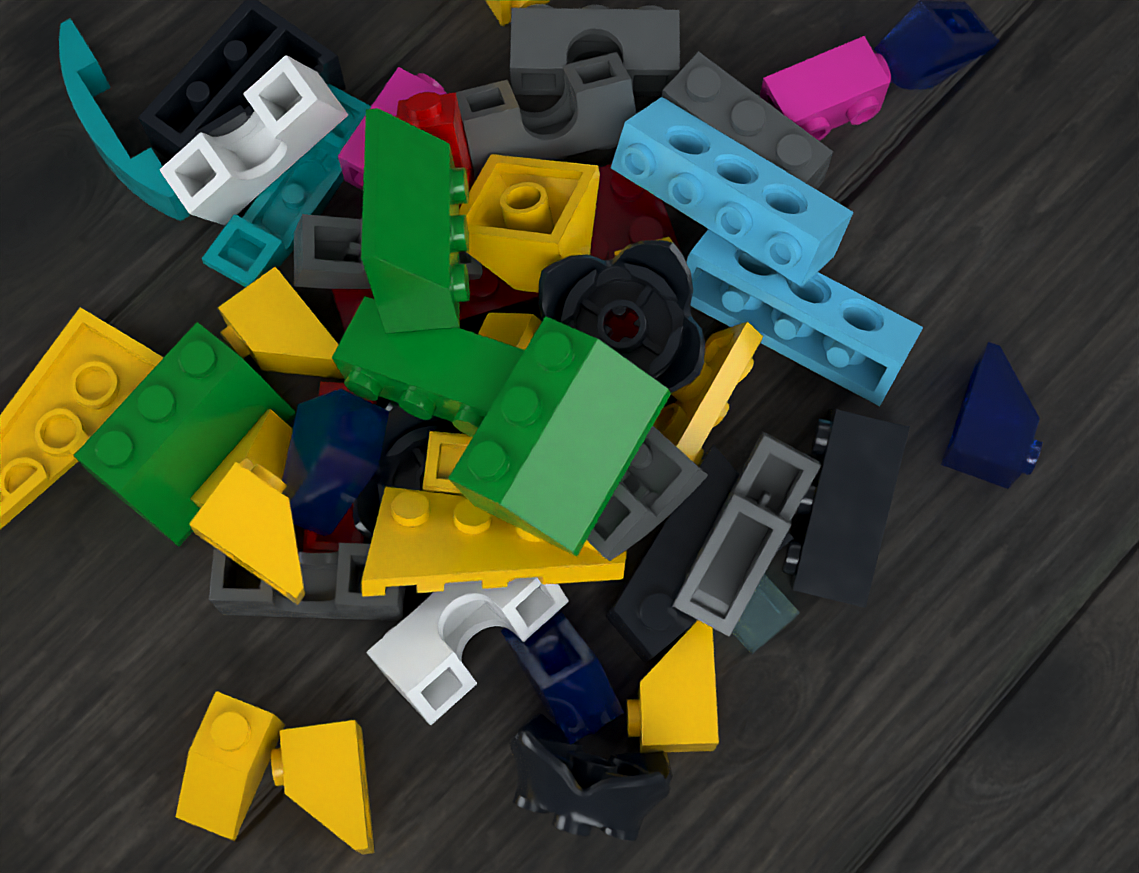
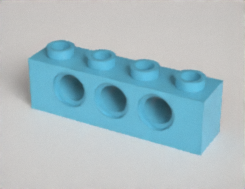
M663 97L625 121L611 165V169L799 286H803L835 256L854 213Z
M709 229L691 250L686 261L691 271L693 282V295L690 306L729 327L748 321L763 336L761 344L878 406L884 400L923 329L922 326L819 272L812 276L803 286H799Z

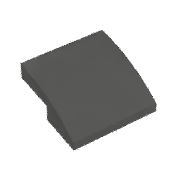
M652 426L587 541L603 557L611 561L659 525L708 475L656 427Z

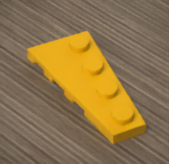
M80 307L0 414V530L78 462L74 454L164 357Z
M748 321L711 334L705 343L704 365L701 374L692 383L672 393L677 401L664 407L653 424L696 465H698L703 457L704 450L702 446L711 429L721 422L729 410V403L727 401L737 383L747 376L753 367L754 360L752 356L763 336Z
M385 487L362 576V597L385 595V587L416 585L417 593L444 591V583L481 581L482 589L508 587V582L515 578L537 577L542 585L620 580L624 577L626 551L609 561L586 540L576 557L474 506L465 496Z

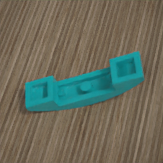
M71 18L62 22L59 34L62 75L72 105L97 151L118 179L148 205L179 221L189 217L190 214L160 172L163 166L152 148L133 158L129 157L93 98L111 87L96 58Z
M328 84L327 86L345 109L348 116L260 193L242 218L236 214L231 217L202 257L203 264L244 287L253 283L275 266L278 268L294 250V231L302 214L320 216L344 180L338 155L366 115V109H370L371 106Z

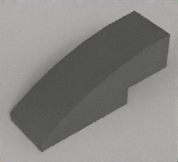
M302 214L294 231V287L371 289L361 259L362 218L352 219ZM459 252V264H466L469 280L480 279L483 275L482 264L467 252Z
M762 432L712 525L673 603V607L730 637L791 527L790 521L821 467L817 460Z

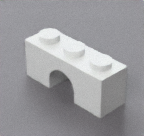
M287 55L243 93L253 107L254 112L241 127L229 134L218 137L200 132L160 169V172L189 214L226 225L234 214L237 215L348 116L319 73Z
M537 577L515 578L508 582V587L482 589L481 581L444 583V591L433 592L430 597L397 626L390 629L366 653L391 684L431 726L477 684L462 663L463 649L472 636L485 628L501 626L511 630L524 642L569 601L559 584L542 585Z

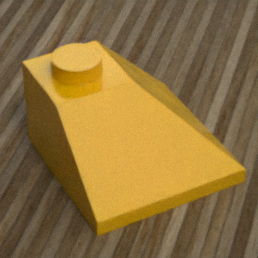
M491 154L469 191V203L462 204L459 209V215L465 214L468 224L469 251L467 253L515 290L539 293V280L541 271L544 268L571 255H590L600 178L598 165Z

